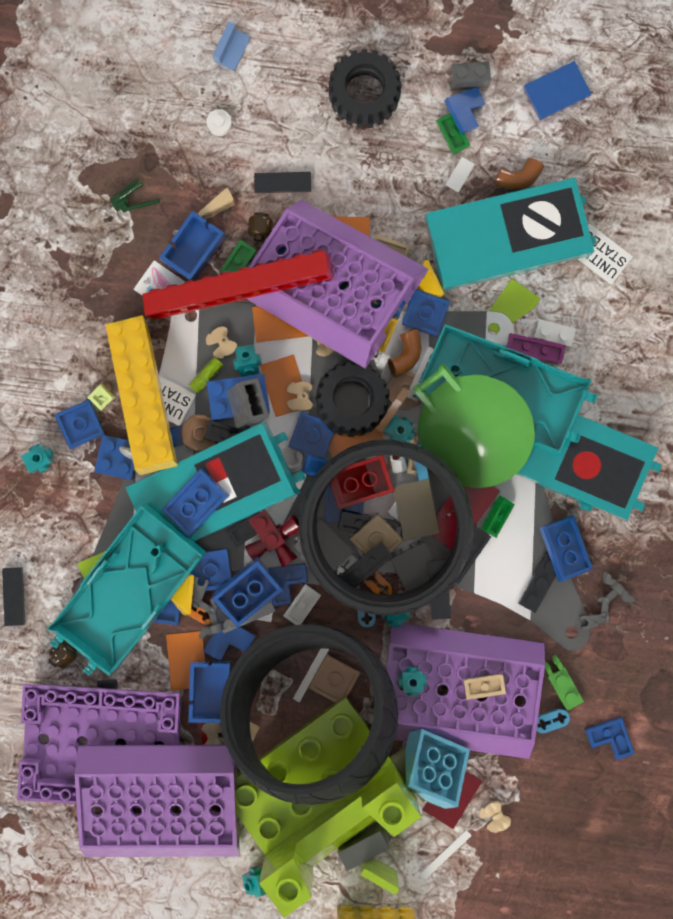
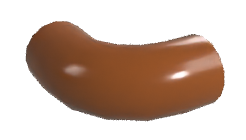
M527 158L523 168L518 172L502 167L494 184L510 191L524 190L535 183L544 168V164L536 159Z
M418 329L399 335L403 346L400 355L388 360V368L393 377L403 375L413 369L420 359L422 345Z

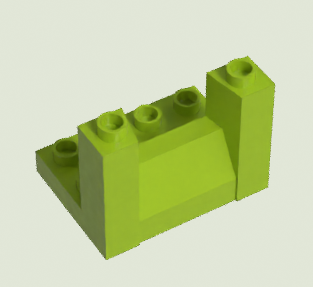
M344 696L263 754L259 759L265 768L281 782L290 784L318 782L338 773L356 757L365 744L370 727L349 698ZM388 755L377 774L365 786L345 798L325 804H295L277 799L251 783L241 771L237 773L235 788L236 815L265 854L259 884L283 918L312 898L313 867L370 824L377 821L395 837L421 818L415 793L406 787V779L395 766L390 755Z

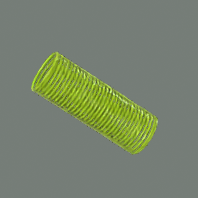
M213 356L188 385L199 394L200 390L202 391L207 382L224 365Z

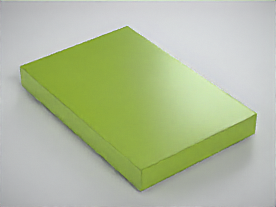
M374 857L360 864L361 876L394 895L397 894L399 883L395 869Z

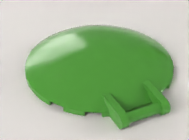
M441 364L435 373L420 385L417 384L413 387L416 395L424 403L418 421L419 443L424 449L429 450L442 459L455 472L463 486L485 488L501 484L512 478L525 465L534 445V422L526 401L512 386L502 380L499 381L482 374L455 377L445 364ZM444 376L446 381L430 394H427L425 390Z

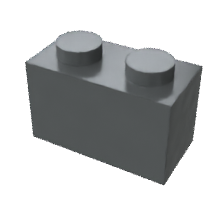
M489 61L451 64L449 71L451 91L469 90L478 87V89L488 88L491 82Z

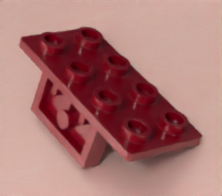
M464 486L472 508L474 527L500 492L494 486L485 488ZM449 495L436 513L439 533L431 536L452 550L456 535V514Z

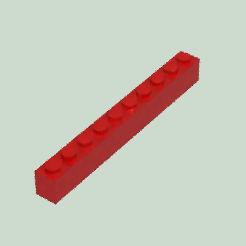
M315 250L312 254H298L290 259H277L274 263H260L256 267H243L236 272H222L219 276L215 277L205 276L202 280L198 281L188 280L181 285L172 284L164 289H151L149 292L143 293L145 316L151 320H157L334 279L331 257L325 250Z

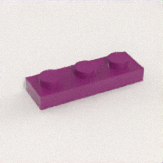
M510 333L506 347L541 361L561 365L566 345Z

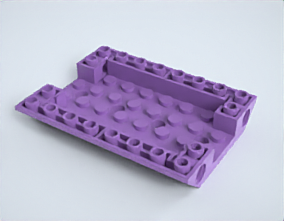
M301 200L286 208L249 268L256 267L260 263L269 264L274 263L277 259H290L298 254L307 255L312 254L315 250H325L331 257L334 279L252 297L247 300L366 369L386 338L384 333L386 326L402 301L409 302L429 269ZM281 247L287 248L283 255H278V250ZM343 282H349L350 284L346 290H340V285ZM375 300H381L382 305L379 308H372V303Z
M412 624L391 627L386 671L393 683L398 703V727L395 740L407 742L409 732L423 729L468 748L470 751L529 759L535 744L544 677V643ZM416 666L417 669L422 670V674H426L427 686H423V692H419L417 696H407V693H403V690L398 687V676H401V670H406L405 667ZM503 674L506 694L489 696L481 701L466 699L463 679ZM415 679L409 681L410 685H416L417 683ZM444 684L448 687L445 695L437 693L439 685ZM519 695L525 698V703L522 706L515 704V698Z
M24 683L21 723H25L23 758L19 761L17 800L77 804L75 768L79 746H116L117 739H124L126 745H155L157 741L163 742L164 745H180L182 712L180 693ZM40 734L48 735L49 742L43 743L40 740ZM78 737H86L88 744H79Z
M226 744L79 746L75 768L79 849L85 857L240 856L239 818H236L235 793L237 767L229 754ZM177 805L182 811L175 813L171 807ZM213 805H218L221 808V811L215 813L211 810L210 807ZM99 806L103 812L95 813L93 807ZM139 806L142 812L135 813L132 807Z

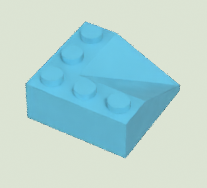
M423 729L409 732L405 749L406 787L426 801L444 809L458 807L470 749Z

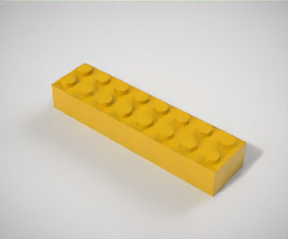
M142 315L105 324L135 471L139 475L178 466L148 323Z

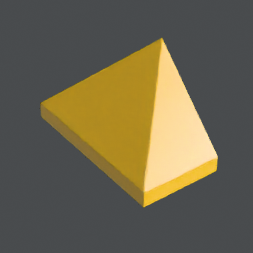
M427 259L424 261L423 266L429 270L417 289L442 298L444 296L443 289Z
M190 575L171 599L183 615H191L194 575Z

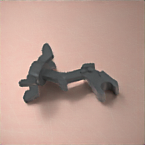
M607 572L603 573V582L609 584L612 590L605 597L601 596L596 599L602 602L600 614L579 616L580 620H587L585 626H580L582 630L599 626L598 624L603 622L609 623L608 605L617 594L621 596L624 602H635V598L628 594Z
M196 577L193 584L192 606L208 612L212 622L211 626H204L202 628L199 638H204L207 634L211 635L223 631L228 626H236L229 617L225 622L218 621L216 615L217 604L215 603L211 607L202 601L209 580L206 579L205 584L201 586L198 584L199 577Z

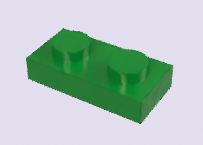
M451 113L436 120V124L452 155L470 147L465 133H460Z
M240 240L221 268L220 273L236 272L240 268L247 267L257 250Z
M499 495L481 529L497 538L515 504Z

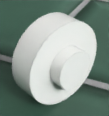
M214 110L208 115L207 127L213 135L223 136L230 131L232 122L226 111Z

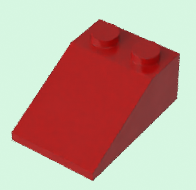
M383 455L347 466L330 482L338 509L394 492Z

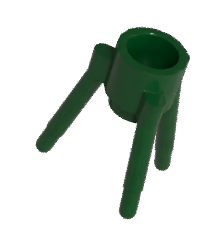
M135 179L110 198L114 209L117 212L122 210L123 213L132 209L157 204L160 200L157 199L127 206L130 203L127 196L143 185V182L138 183L139 179Z

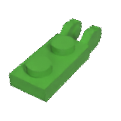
M554 655L552 657L553 662L558 670L552 673L549 664L545 661V671L564 708L568 711L584 701L568 672L562 666L558 657Z

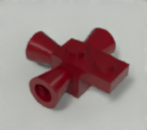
M265 509L248 520L261 539L245 546L252 560L257 556L260 558L267 550L269 553L275 550L282 568L298 558L285 544V542L290 540L289 536L299 533V520L295 515L292 514L282 525L280 523L276 525Z

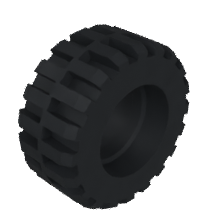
M362 49L360 53H357V50L351 51V56L348 57L345 54L341 57V62H336L334 71L330 73L329 100L332 103V109L338 113V117L341 120L346 119V124L350 126L353 123L357 124V128H362V125H367V128H373L375 123L379 126L384 123L385 118L388 120L392 116V112L396 111L402 87L400 73L398 70H395L396 65L393 61L388 62V56L385 54L382 56L378 55L379 51L373 50L372 53L367 52V49ZM360 75L372 76L381 83L383 92L380 98L374 102L359 103L348 95V83Z
M345 361L344 364L338 363L334 365V368L325 372L316 390L315 403L317 414L321 417L320 420L328 426L329 430H334L341 436L344 434L348 435V437H354V435H365V433L371 432L380 424L389 407L390 392L386 387V380L381 378V373L378 370L374 371L372 369L373 366L368 365L365 369L356 363ZM355 382L364 386L368 391L370 405L363 414L352 417L341 413L337 409L334 395L337 388L343 383Z

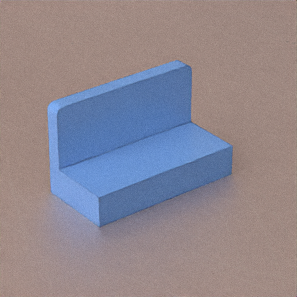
M228 21L213 53L214 62L235 71L249 43L250 36L237 31L236 24Z

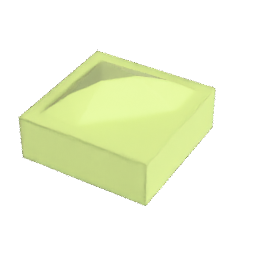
M101 383L88 398L102 410L115 396Z

